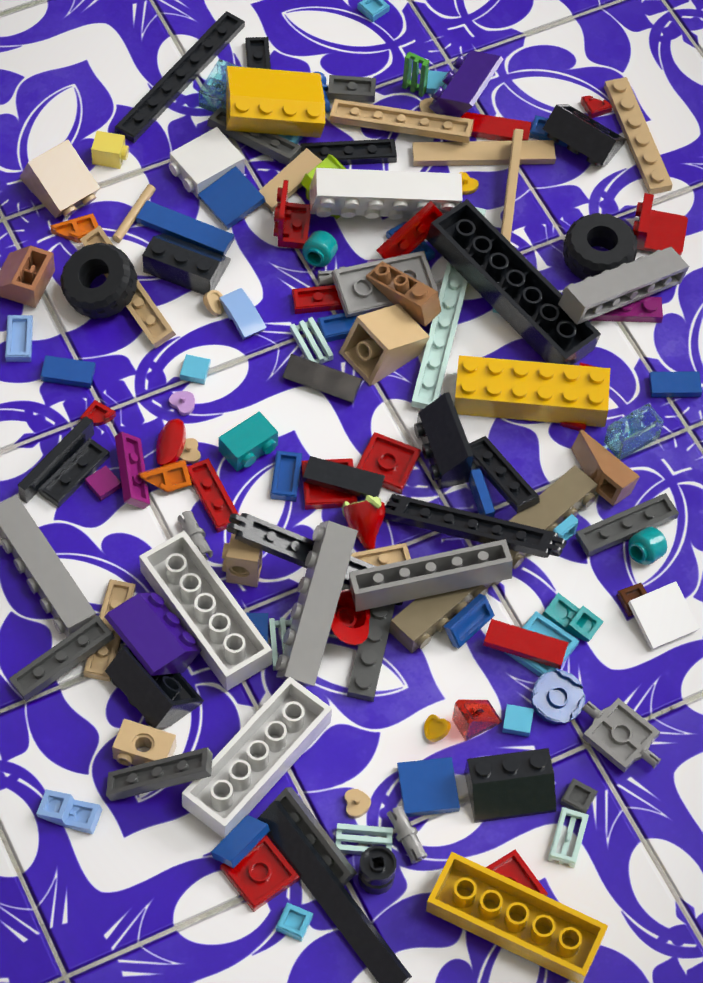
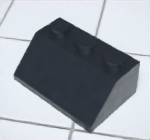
M556 104L543 127V130L548 132V138L557 143L561 140L568 145L566 148L577 155L579 153L587 156L586 160L597 167L599 165H608L627 140L569 104Z
M165 233L153 236L142 254L144 273L202 295L215 290L231 261L229 257Z
M447 392L418 412L417 423L414 424L416 437L421 438L423 443V456L425 459H429L431 464L429 467L431 478L433 481H437L439 489L468 483L473 462L472 450L451 395Z
M123 647L105 670L112 683L121 689L127 696L129 703L144 716L146 723L156 729L172 726L204 701L180 673L151 676L129 647Z
M549 748L467 759L464 774L474 823L556 812L555 779Z

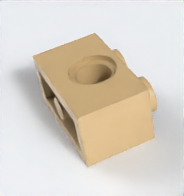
M232 533L230 542L224 543L222 559H224L222 571L226 572V582L258 587L263 551L236 540L235 534Z
M124 719L112 746L113 759H116L122 765L131 766L171 757L177 747L176 735ZM142 746L150 748L147 752H140L137 749Z

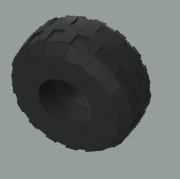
M600 213L585 215L574 221L567 231L563 247L564 261L571 272L581 278V280L589 276L594 277L605 270H612L623 263L635 261L637 238L631 227L620 218ZM600 246L609 251H598L592 247Z
M95 243L86 245L71 255L63 267L60 281L65 298L78 313L92 319H104L118 314L131 302L137 289L138 279L132 262L121 249L111 244ZM109 274L102 285L90 288L92 281L97 276Z

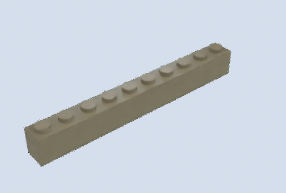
M574 465L539 495L540 503L517 513L509 521L553 531L571 514L576 517L580 509L583 507L588 508L595 501L598 484ZM509 549L513 560L512 568H518L524 561V557L528 554ZM501 581L415 599L391 619L389 633L411 653L418 648L422 649L431 641L432 636L437 631L439 633L445 630L443 626L477 595H485L491 585H497Z

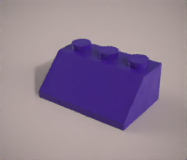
M472 50L465 56L461 54L453 63L454 70H450L442 79L444 85L442 87L439 86L431 97L434 100L429 108L436 114L461 117L474 106L504 58Z
M155 592L138 593L104 616L151 676L183 673L202 651L197 645L194 636L184 629L180 624L179 618L167 608L163 598Z

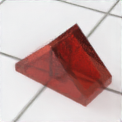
M458 699L455 702L452 721L465 741L502 722L489 700Z

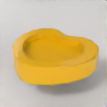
M460 172L462 175V195L472 194L477 191L479 186L478 180L470 178L466 172Z
M432 714L428 716L424 724L426 738L432 742L443 739L449 733L451 724L444 718L440 719L437 715Z

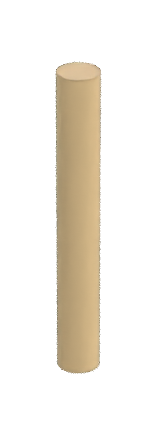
M148 184L116 230L112 236L115 242L120 243L145 202L149 201L156 190L153 185Z

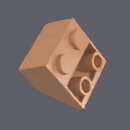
M31 245L10 252L0 270V297L36 308L55 272L54 253Z

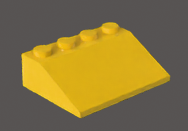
M227 66V131L321 137L325 126V100L320 73Z

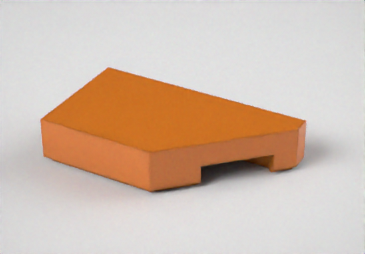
M92 213L50 225L52 234L81 243L80 239L99 225Z
M185 460L138 473L140 478L165 492H171L192 485Z

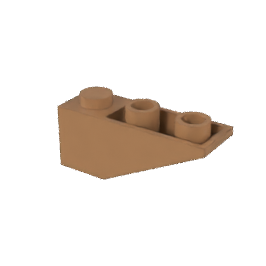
M383 261L366 275V279L394 305L399 304L416 322L425 327L441 312L438 291Z
M580 430L571 450L584 473L598 484L596 492L614 506L632 493L640 476L584 430Z

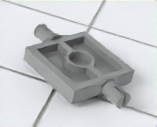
M617 698L610 707L602 711L592 704L591 701L584 705L582 710L589 714L594 721L584 732L582 738L619 769L625 772L635 761L641 758L653 768L660 763L661 759L649 750L650 745L659 737L660 731L621 699Z

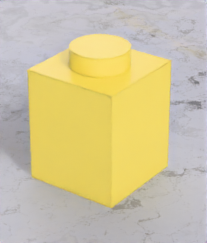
M97 131L91 148L92 164L121 169L122 162L127 160L129 146L125 145V135Z

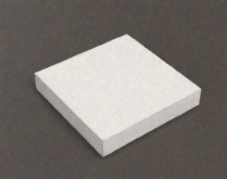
M677 582L668 584L628 602L651 651L700 629Z

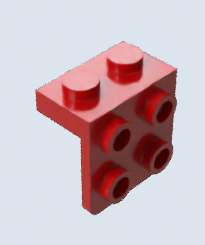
M284 180L283 188L278 187L273 236L278 237V247L302 249L309 235L310 205L289 203V180Z
M645 193L643 202L637 203L635 216L639 217V221H634L633 225L634 235L637 238V249L655 252L672 247L681 256L688 218L683 215L652 210L654 195Z

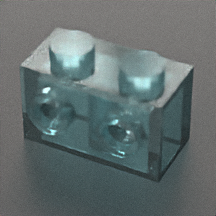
M218 59L199 91V107L214 113L220 107L226 109L227 66H240Z
M648 403L610 424L607 428L604 443L621 460L658 439L664 420Z

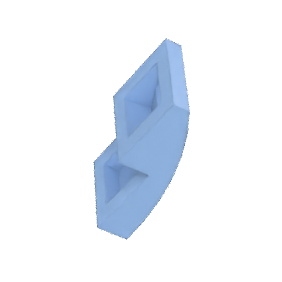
M242 288L219 297L229 320H233L243 340L267 328L257 309Z
M46 789L36 815L60 826L93 834L103 809L99 804L74 800L71 794Z

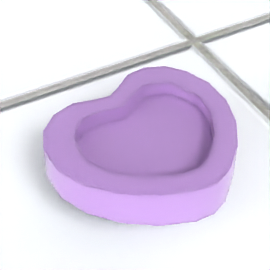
M188 391L175 392L169 397V404L172 408L177 409L179 414L186 416L191 414L195 408V397L193 393Z

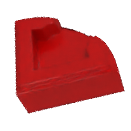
M593 96L581 97L580 103L591 118L612 112V106L606 100L602 101L593 98Z
M94 400L81 415L80 421L87 416L93 420V426L103 425L116 417V411Z

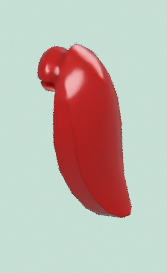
M181 419L169 420L158 435L156 458L160 466L176 462L183 452L186 442V428Z

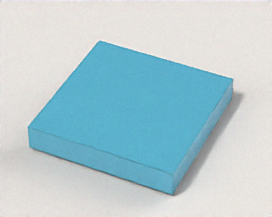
M537 611L522 627L569 642L562 664L579 644L578 639ZM506 653L539 677L544 673L558 670V668Z

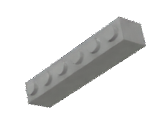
M672 247L657 250L651 255L641 256L630 263H623L612 270H605L594 277L589 276L581 282L567 285L562 292L563 295L558 305L576 324H580L680 284L690 266Z
M17 494L1 502V544L7 554L12 553L15 559L13 561L19 573L26 574L30 590L34 594L38 593L41 597L40 603L47 614L51 612L55 618L53 623L60 634L64 633L68 637L96 617V612Z
M331 521L321 522L316 526L312 537L313 541H315L313 549L308 553L305 561V566H307L305 577L301 578L298 585V592H300L298 602L294 603L290 614L291 618H293L292 623L284 634V651L276 662L277 678L287 680L291 677L302 686H315L358 530Z
M506 539L349 572L350 593L356 612L512 579L513 560Z

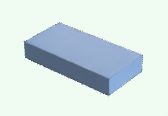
M33 315L7 316L6 362H31Z

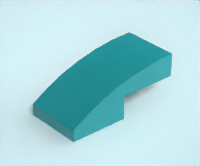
M559 592L541 614L569 634L586 642L592 639L604 622L585 606L579 609Z

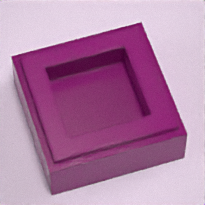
M106 465L85 478V484L100 501L122 488L120 480Z

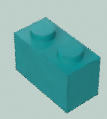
M259 411L218 437L219 452L238 472L244 467L247 468L253 465L256 459L262 455L270 454L278 446V431Z

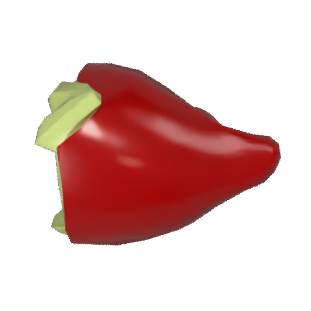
M366 495L365 500L352 504L345 501L342 513L348 527L358 530L356 538L365 549H375L376 536L385 518V503L381 502L379 497Z

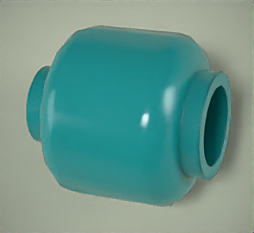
M315 231L305 242L302 254L305 260L312 266L324 267L335 256L338 244L336 239L328 232Z
M647 527L637 532L630 538L628 544L631 558L643 565H650L662 558L668 548L664 534L654 527Z

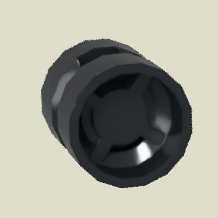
M375 845L367 848L362 853L359 863L358 881L360 886L370 894L380 895L386 893L394 883L396 858L389 848Z

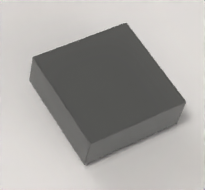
M573 778L560 804L568 809L586 814L598 791Z

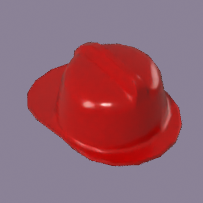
M341 590L331 630L340 641L348 645L362 644L367 640L369 634L370 609L356 612L350 590Z

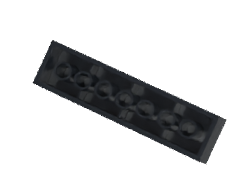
M468 199L431 222L426 240L547 363L573 365L595 349L601 333L588 320L576 324L558 305L562 294Z

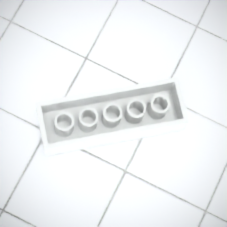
M316 168L309 187L310 214H317L319 217L341 215L344 218L365 216L368 219H375L382 216L398 220L403 217L412 218L430 201L435 204L442 214H445L463 201L461 173Z
M185 530L139 556L141 573L154 591L163 598L167 608L179 618L180 624L184 629L194 636L197 645L202 650L200 655L226 691L272 665L271 647Z
M289 677L212 760L211 776L192 781L182 792V807L224 839L331 723L332 708L293 678Z

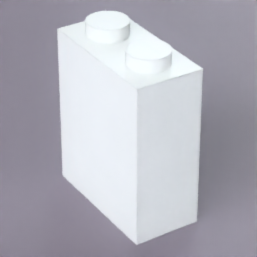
M218 127L170 152L169 169L175 177L178 176L183 182L185 189L188 192H192L197 199H199L198 194L235 166L242 173H245V157Z

